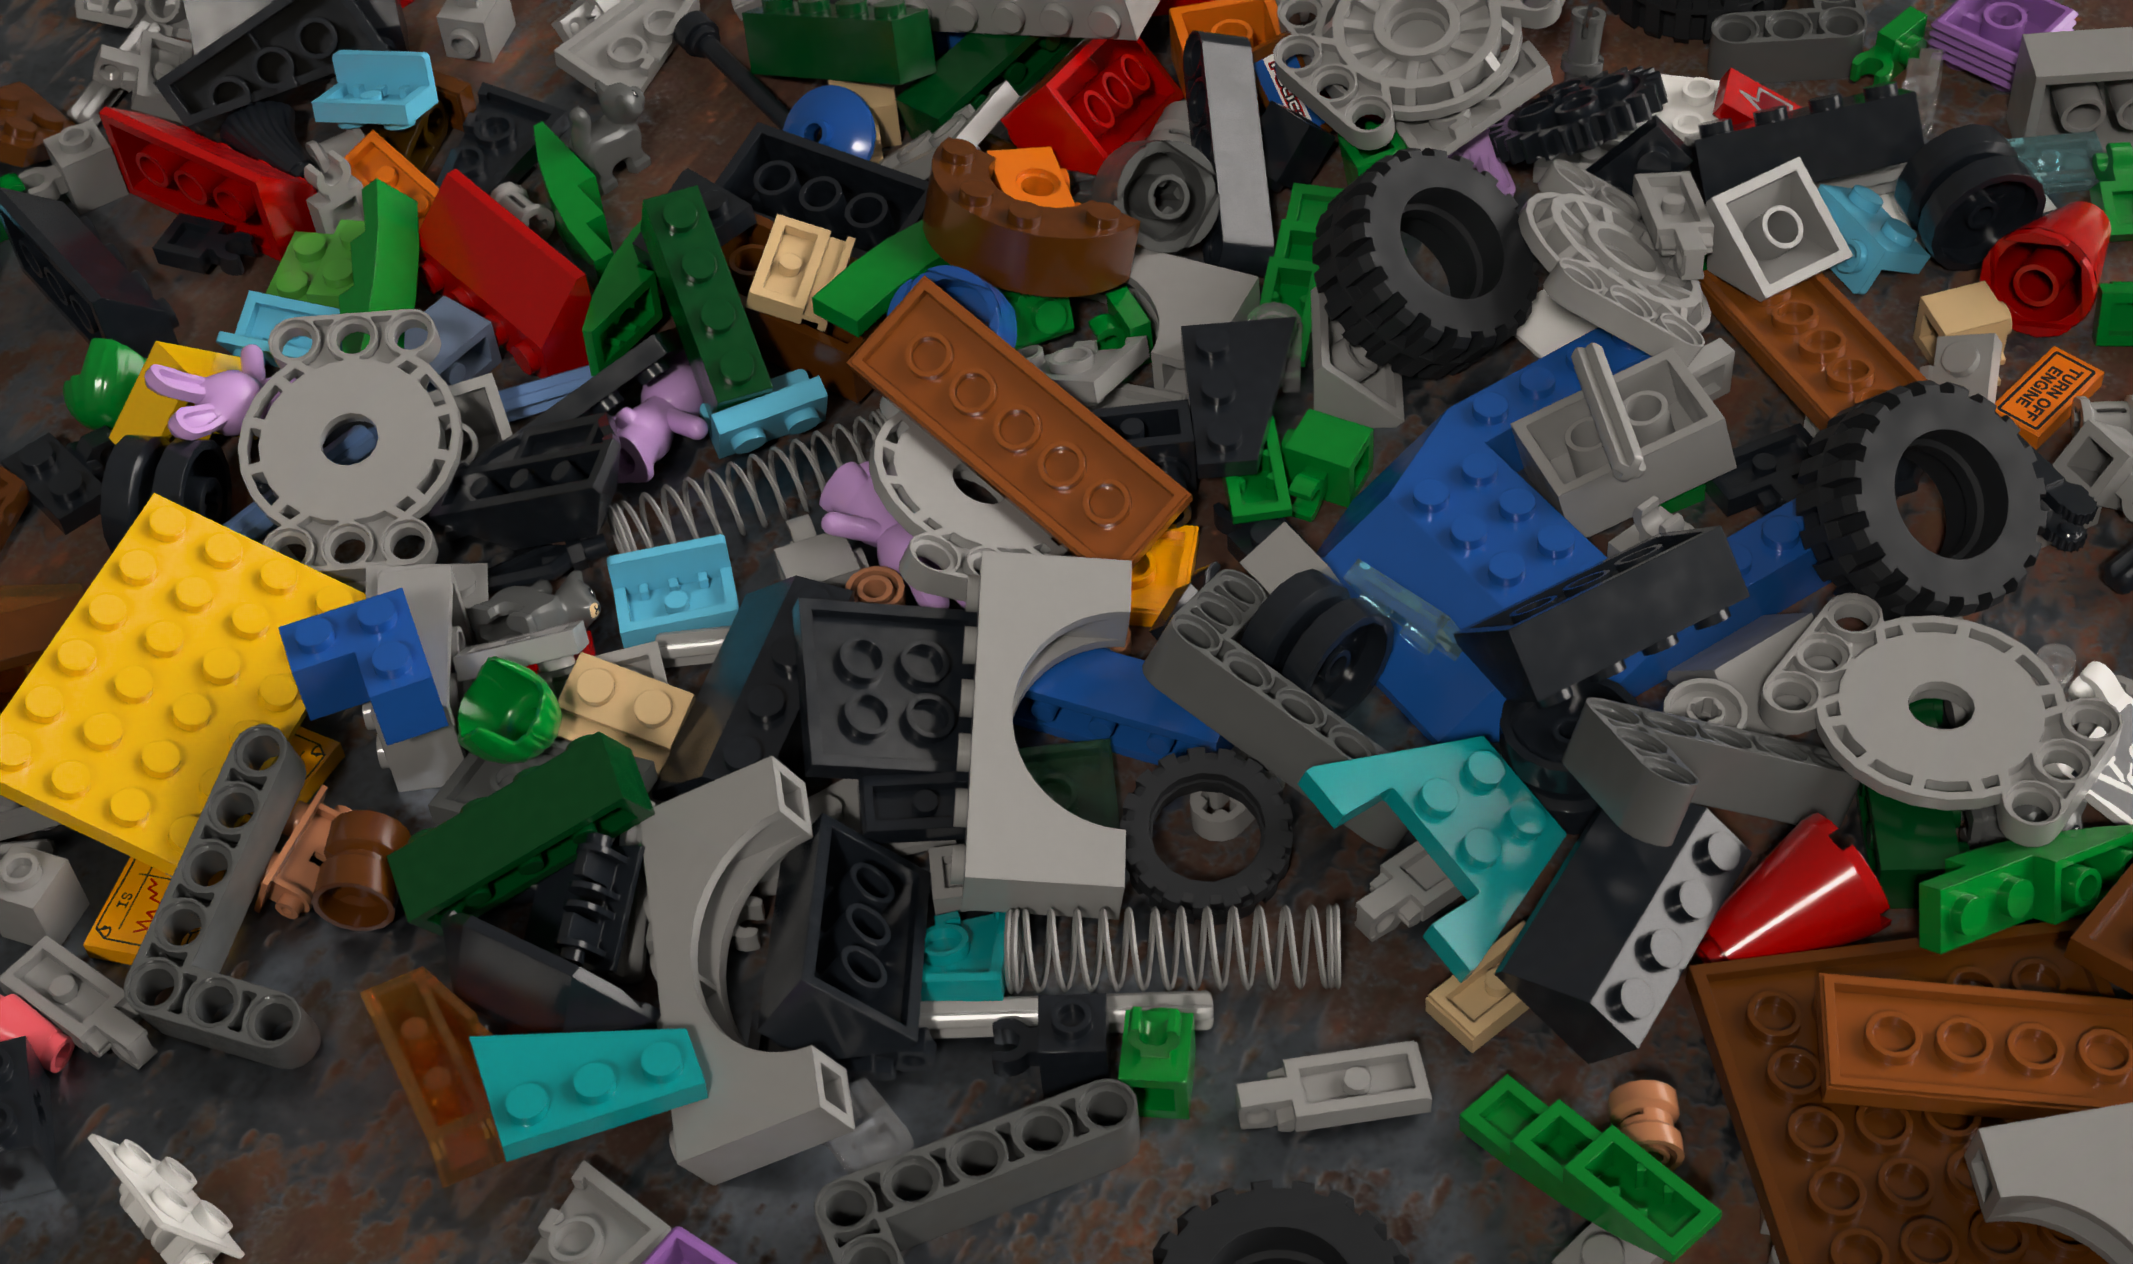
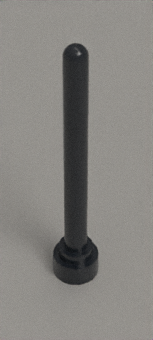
M691 11L684 15L674 29L676 43L690 56L706 57L780 130H783L790 110L720 43L718 26L702 11Z

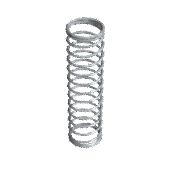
M880 409L870 412L869 421L862 416H857L853 424V435L846 427L837 423L832 431V444L824 434L814 431L811 437V452L802 441L797 438L792 439L789 448L790 460L781 449L772 446L768 454L769 469L761 458L755 454H750L747 460L748 478L736 463L730 461L727 463L725 470L726 485L714 470L707 469L704 475L705 495L696 481L690 477H685L682 485L684 504L676 491L671 486L665 484L661 489L663 514L655 500L648 493L642 492L639 498L641 521L628 502L620 500L618 504L613 503L608 508L607 519L619 554L637 550L631 530L623 514V506L632 517L646 547H654L645 511V498L659 518L670 544L677 543L669 516L666 490L677 503L693 539L699 538L690 506L688 482L701 499L716 535H723L712 501L710 475L713 476L726 497L740 534L745 536L746 529L739 514L733 492L731 467L736 470L746 486L754 503L761 526L767 528L768 523L755 487L752 469L753 459L767 477L774 491L783 519L788 520L789 513L776 478L774 452L778 453L795 482L804 511L809 513L811 510L797 470L795 444L800 446L811 463L822 493L826 482L818 462L816 437H820L827 446L838 469L843 464L838 449L837 430H842L853 446L858 462L861 464L866 462L860 447L858 423L860 421L864 423L870 431L874 442L883 424L888 420ZM895 432L886 439L895 444L898 442Z
M1312 903L1308 906L1305 916L1299 973L1291 911L1286 904L1282 906L1279 917L1273 976L1264 909L1259 904L1254 911L1247 978L1239 914L1237 908L1232 905L1228 911L1221 978L1212 911L1206 905L1202 912L1198 965L1195 979L1186 912L1180 906L1176 913L1172 967L1169 980L1165 962L1160 914L1158 908L1154 906L1150 914L1147 960L1143 981L1139 965L1133 910L1128 906L1124 916L1118 982H1116L1113 967L1107 911L1102 907L1099 910L1092 983H1090L1086 963L1081 911L1076 907L1073 911L1071 951L1066 984H1064L1060 965L1055 911L1050 908L1047 913L1045 955L1040 985L1038 984L1034 967L1029 911L1024 908L1021 914L1018 908L1014 911L1010 908L1006 913L1004 929L1006 987L1010 994L1014 991L1019 994L1022 991L1026 954L1032 986L1040 994L1045 989L1048 980L1052 950L1057 983L1059 988L1066 993L1072 986L1078 945L1083 982L1086 989L1092 993L1097 988L1104 942L1111 987L1118 993L1123 987L1130 939L1136 983L1138 988L1144 992L1149 987L1156 935L1163 986L1170 992L1176 983L1182 932L1189 984L1194 991H1197L1201 986L1208 929L1216 986L1222 992L1227 986L1234 926L1240 977L1243 987L1248 991L1253 985L1260 923L1268 984L1274 991L1280 981L1286 921L1294 982L1296 987L1301 990L1306 981L1312 921L1321 984L1326 990L1328 988L1332 990L1334 987L1339 990L1341 987L1340 907L1337 903L1333 906L1329 903L1326 906L1327 968L1325 969L1317 909Z

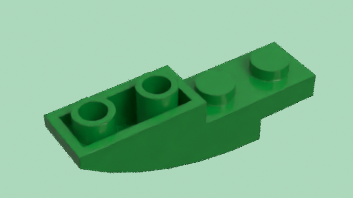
M2133 824L2061 831L2051 843L2040 847H2025L2009 840L1946 858L1945 874L1919 883V947L1943 954L2032 918L2056 925L2094 910L2133 863Z

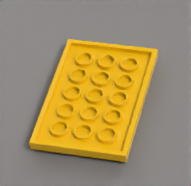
M154 493L1 713L0 795L173 876L228 753L239 734L255 725H272L280 729L290 743L308 714L291 672L278 627L366 599V594ZM279 756L265 761L260 771L272 766ZM245 815L237 820L234 828L239 826Z

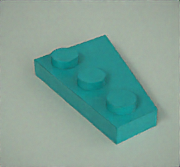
M958 911L934 916L935 926L926 928L921 1001H1003L1006 988L1004 965L1006 913L994 912L993 914L962 921Z
M687 1028L469 1036L506 1162L708 1098L706 1082Z

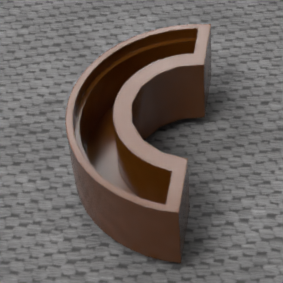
M948 137L937 147L931 163L923 214V230L930 246L951 266L966 269L995 287L1016 293L1044 297L1092 295L1113 289L1129 280L1141 221L1121 213L1119 208L1112 204L1096 202L1094 200L1078 206L1053 208L1014 199L999 190L992 182L996 157L976 149L974 144L963 139Z

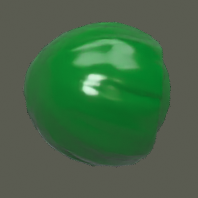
M93 338L87 350L80 375L71 376L70 380H66L63 385L65 403L71 415L88 429L96 430L106 425L112 431L147 358L113 339Z
M497 656L488 657L481 666L475 681L467 689L461 700L457 715L459 730L457 741L459 745L471 754L485 761L500 764L527 762L542 754L557 737L562 720L560 705L546 681L534 671L511 660L502 659Z

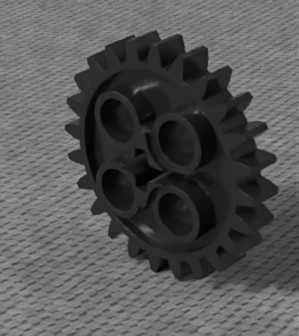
M1638 66L1629 71L1627 67H1623L1612 74L1605 70L1593 78H1588L1586 75L1581 78L1570 79L1549 88L1547 91L1540 92V97L1529 99L1522 104V107L1516 108L1496 122V125L1489 127L1490 133L1488 134L1496 158H1500L1502 163L1511 161V164L1515 165L1526 160L1527 164H1531L1542 157H1545L1546 161H1551L1559 154L1566 153L1568 156H1571L1574 153L1588 151L1601 146L1608 140L1617 139V133L1621 131L1637 129L1636 123L1653 119V113L1663 110L1662 105L1668 103L1667 93L1660 71L1655 72L1654 67L1644 70L1643 66Z

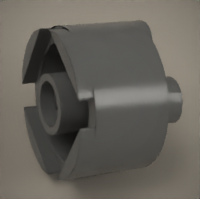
M1169 140L1127 142L1113 151L1105 159L1097 172L1090 199L1096 202L1112 204L1119 208L1121 213L1141 221L1136 246L1158 253L1177 252L1199 243L1212 229L1220 208V193H1216L1213 175L1216 174L1210 161L1195 147L1184 142ZM1155 198L1159 200L1157 206H1155Z

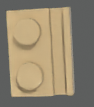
M777 214L749 290L746 308L801 324L802 319L818 324L817 330L825 332L829 321L814 314L812 297L847 268L856 238L847 236L846 241L830 237L831 230Z
M580 652L558 699L562 720L556 738L572 742L581 736L595 734L599 731L630 748L634 757L654 761L657 777L659 778L696 700L695 694Z

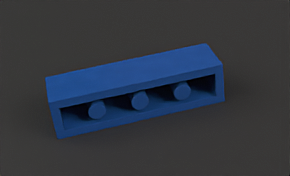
M1108 648L1081 652L1051 667L1026 692L1013 718V724L1155 765H1158V760L1172 753L1175 754L1176 758L1187 755V749L1205 747V753H1218L1219 748L1231 750L1235 746L1149 683L1142 670L1145 660L1116 653Z

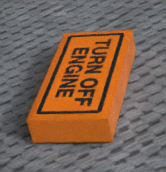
M2053 346L1995 402V405H1997L1995 412L2001 417L2008 415L2020 428L2021 431L2018 434L2037 450L2071 417L2072 404L2076 396H2086L2089 399L2102 386L2105 372Z

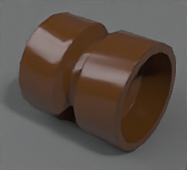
M352 810L341 813L333 819L324 849L326 861L320 866L311 901L315 912L325 921L337 927L353 931H373L384 928L391 923L396 912L399 893L386 856L408 844V840L411 837L409 830L400 821L386 814L371 810Z

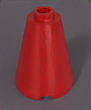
M2076 201L2004 235L1993 245L1983 260L1980 282L1985 281L1998 301H2003L2008 306L2012 317L2013 330L2034 337L2060 336L2086 318L2095 303L2111 236L2110 221L2104 211L2098 206L2089 202Z
M1811 814L1801 820L1728 896L1718 910L1696 952L1701 962L1705 964L1841 947L1877 934L1891 925L1892 919L1881 915L1890 909L1888 899L1876 876L1855 846L1852 844L1843 850L1828 836L1839 828L1821 814Z

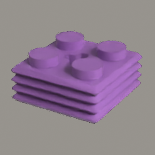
M1956 0L1931 23L1933 29L1929 34L1932 37L1928 40L1930 46L1927 48V52L1944 60V63L1951 69L1966 70L1990 81V84L1999 91L2011 92L2022 34L2075 31L2073 27L2077 22L2074 19L2078 16V12L2053 0Z

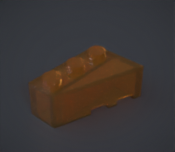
M423 966L360 992L374 1039L442 1187H448L505 1162L506 1159L469 1036L494 1035L478 1021L477 1014Z

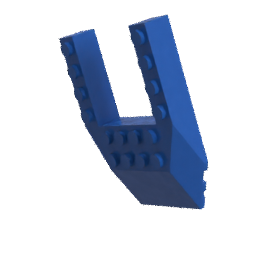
M1599 327L1449 407L1352 500L1316 552L1330 567L1342 585L1348 589L1351 598L1355 597L1369 603L1390 618L1394 629L1392 651L1384 671L1375 685L1433 745L1484 736L1491 743L1499 742L1500 718L1503 704L1507 700L1461 650L1453 634L1608 559L1517 473L1524 469L1510 425V423L1582 390L1571 359V355L1577 347L1585 348L1591 342L1602 346L1612 375L1653 357ZM1796 498L1727 537L1750 597L1728 607L1731 613L1728 619L1700 630H1695L1694 625L1676 633L1679 642L1673 647L1649 656H1643L1642 651L1624 659L1627 666L1624 671L1607 679L1619 683L1635 698L1666 680L1668 671L1759 617L1778 614L1831 583V580L1823 582L1812 566L1818 562L1812 548L1804 549L1800 532L1806 529L1804 517L1796 515Z

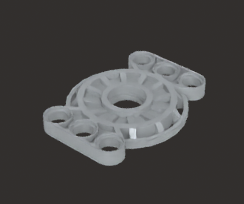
M1327 0L1320 11L1314 31L1315 35L1291 34L1276 44L1273 51L1276 76L1282 85L1351 145L1368 151L1379 149L1393 139L1395 133L1394 120L1420 121L1439 119L1464 111L1487 98L1507 79L1518 60L1523 40L1522 27L1541 29L1554 24L1560 17L1562 1L1551 0L1544 7L1530 8L1522 3L1523 0ZM1412 20L1432 21L1438 24L1445 33L1438 41L1424 47H1405L1392 41L1394 32L1401 25ZM1502 44H1510L1509 51L1500 64L1498 58ZM1297 54H1305L1313 58V61L1303 68H1290L1284 64L1289 57ZM1484 77H1487L1482 84L1475 87ZM1332 84H1340L1348 88V91L1343 96L1335 99L1325 98L1319 94L1324 87ZM1365 115H1378L1384 119V122L1375 129L1365 130L1355 125V122Z
M1554 159L1538 182L1539 190L1542 193H1537L1528 199L1521 209L1518 219L1522 237L1531 252L1550 273L1543 283L1544 290L1563 308L1651 356H1655L1673 347L1688 367L1705 344L1701 334L1710 324L1711 310L1707 298L1702 292L1699 280H1680L1674 270L1673 255L1661 256L1658 249H1655L1634 197L1569 161Z
M417 309L304 316L283 320L274 327L268 340L269 350L280 370L272 375L255 395L242 421L238 443L240 473L250 496L268 519L278 526L277 529L267 535L262 545L279 552L286 545L293 543L301 544L306 547L305 557L301 561L302 564L342 583L366 581V565L409 566L435 564L439 553L438 545L431 529L420 518L433 508L446 492L460 463L463 431L460 411L447 383L429 364L436 358L441 348L440 335L434 321L427 313ZM422 328L428 332L426 341L418 348L409 350L397 345L401 334L408 329ZM364 332L370 335L369 344L364 350L354 354L345 353L340 350L341 342L349 334ZM298 336L312 339L313 342L310 350L303 356L289 358L283 355V348L290 339ZM294 378L297 379L293 383L290 382ZM429 381L442 394L446 404L434 406L429 393L426 391ZM279 391L281 394L271 405L265 419H260L267 404ZM364 421L373 424L377 429L378 441L376 448L369 457L359 463L351 465L336 464L324 455L323 444L326 438L339 426L350 422ZM451 423L452 433L450 439L449 450H445L446 442L444 430ZM255 435L260 438L258 444L260 461L251 464L250 452L253 436ZM255 482L270 486L277 499L272 505L260 494ZM417 535L425 540L424 549L416 557L406 560L394 556V547L403 537ZM355 539L365 543L364 554L357 561L344 564L335 560V551L343 542Z
M882 396L879 407L888 421L883 424L870 449L869 472L874 490L886 510L913 536L899 562L898 568L901 577L907 584L927 594L966 602L968 574L979 575L974 569L980 570L982 550L1067 556L1070 554L1069 551L1061 545L1058 546L1051 536ZM894 432H897V444L886 440ZM954 479L968 480L984 487L997 499L998 503H982L971 499L956 486ZM917 557H923L933 561L942 570H936L931 567H928L927 565L922 563Z
M1844 593L1835 596L1824 606L1766 679L1762 688L1760 717L1766 726L1775 732L1785 735H1798L1817 729L1818 735L1831 757L1854 779L1877 793L1912 806L1945 811L1982 809L1995 805L2001 832L2015 844L2025 847H2040L2051 843L2058 836L2115 754L2123 727L2121 713L2115 706L2105 700L2094 697H2082L2066 702L2063 688L2048 665L2024 644L1999 630L1965 619L1935 615L1900 617L1884 621L1882 609L1878 603L1870 597L1858 593ZM1845 617H1853L1865 622L1868 628L1862 631H1848L1838 626L1836 621ZM1813 656H1825L1834 660L1838 666L1831 670H1818L1809 666L1805 660ZM2029 673L2037 679L2040 686L2035 684ZM1782 695H1793L1803 699L1807 706L1800 710H1787L1778 706L1774 699ZM1921 699H1944L1963 707L1971 714L1972 719L1965 725L1954 729H1936L1918 721L1910 712L1909 704ZM2080 722H2091L2102 727L2107 732V735L2100 738H2089L2076 732L2073 725ZM2051 763H2062L2075 769L2078 776L2069 780H2061L2049 775L2043 767ZM2021 805H2033L2044 810L2049 818L2041 822H2030L2017 816L2013 809Z

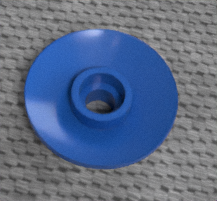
M837 85L820 86L803 95L790 110L783 131L816 142L817 134L822 129V137L818 143L869 161L871 160L876 140L875 122L867 103L854 91Z

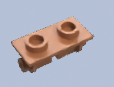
M322 784L310 805L300 800L292 811L282 833L290 838L280 853L274 851L259 883L260 890L254 911L260 913L267 900L270 899L276 902L275 909L281 915L289 919H297L300 913L309 912L313 906L311 901L320 866L310 861L312 857L323 862L326 861L324 849L332 820L341 813L352 811L343 805H337L334 809L324 805L327 786Z

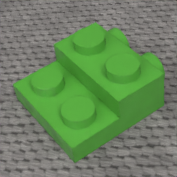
M341 219L334 234L295 231L265 294L339 309L338 296L354 285L350 242L365 232L364 221Z

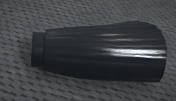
M275 101L250 103L236 109L226 118L221 126V142L255 160H263L273 168L291 176L304 179V167L311 164L318 169L295 135L296 113L288 104Z

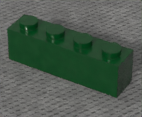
M761 0L762 6L742 12L752 74L902 85L937 72L928 9L906 8L904 0H886L875 3L873 6L867 5V0H840L835 2V4L830 3L829 0H798V2L793 0Z
M968 33L936 62L937 72L917 79L895 99L911 139L917 138L928 130L934 134L957 111L968 104H971L977 110L990 95L991 90L1006 80L1020 98L1084 38Z
M698 185L644 199L640 230L710 421L711 414L772 393V382Z
M1921 699L1909 704L1910 712L1918 721L1938 729V726H1941L1943 720V699ZM1860 783L1856 792V801L1866 863L1885 893L1890 909L1919 908V883L1945 874L1946 858L1970 851L1968 842H1958L1956 828L1960 827L1962 811H1945L1912 806L1881 795Z
M598 731L595 734L584 735L573 740L566 747V751L546 763L522 770L515 775L512 783L488 797H480L466 803L461 808L459 814L437 827L427 828L415 833L409 838L408 844L386 857L408 923L443 937L441 918L448 910L472 915L477 918L574 862L578 855L576 853L577 846L580 843H585L588 833H600L613 839L655 815L632 750Z

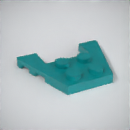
M1484 736L1313 766L1305 771L1298 782V786L1334 829L1377 803L1385 801L1465 897L1467 902L1432 923L1422 936L1460 983L1467 980L1477 968L1567 835Z

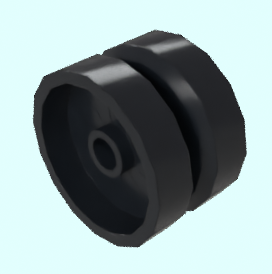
M1969 124L1953 128L1928 141L1907 162L1897 179L1894 194L1899 212L1910 227L1920 234L1922 243L1933 258L1948 270L1959 271L1982 268L1983 260L1993 245L2004 235L2042 217L2046 203L2043 185L2030 168L2019 160L2017 152L2007 139L1992 126Z
M125 435L111 452L106 463L101 486L100 515L104 538L110 552H114L154 493L218 524L223 525L229 521L231 516L232 484L229 464L223 449L214 440L195 439L190 441L177 438L170 443L164 436Z
M1309 569L1294 574L1267 597L1246 627L1240 645L1339 717L1345 719L1369 695L1383 673L1392 651L1394 629L1390 618L1363 600L1355 597L1351 598L1348 589L1327 574L1315 569Z
M1589 677L1571 685L1574 693L1573 696L1561 703L1543 709H1537L1535 702L1509 703L1506 700L1503 704L1499 731L1501 757L1562 829L1570 835L1582 834L1599 807V804L1561 761L1587 698H1601L1639 707L1637 700L1619 683L1609 679L1590 682Z

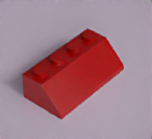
M1140 37L1138 40L1086 38L1003 116L1000 121L1007 128L1009 137L1017 148L1051 147L1060 168L1097 175L1100 166L1113 151L1127 142L1144 141L1153 131L1165 108L1174 101H1181L1184 95Z
M104 107L98 112L129 193L177 215L183 213L226 223L229 233H249L254 237L258 252L280 262L295 231L316 233L306 199L317 192L304 178L291 176L271 167L263 160H255L233 150L225 143L214 142L194 133L188 127L178 126L158 116L112 107Z
M455 168L447 173L419 229L420 264L418 265V276L423 285L432 294L439 292L442 296L445 295L491 321L498 347L502 346L511 353L518 366L527 375L534 373L539 378H544L589 365L582 332L591 301L586 274Z

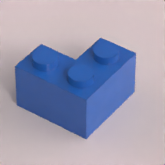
M403 588L278 627L291 672L310 721L371 701L387 746L449 726Z

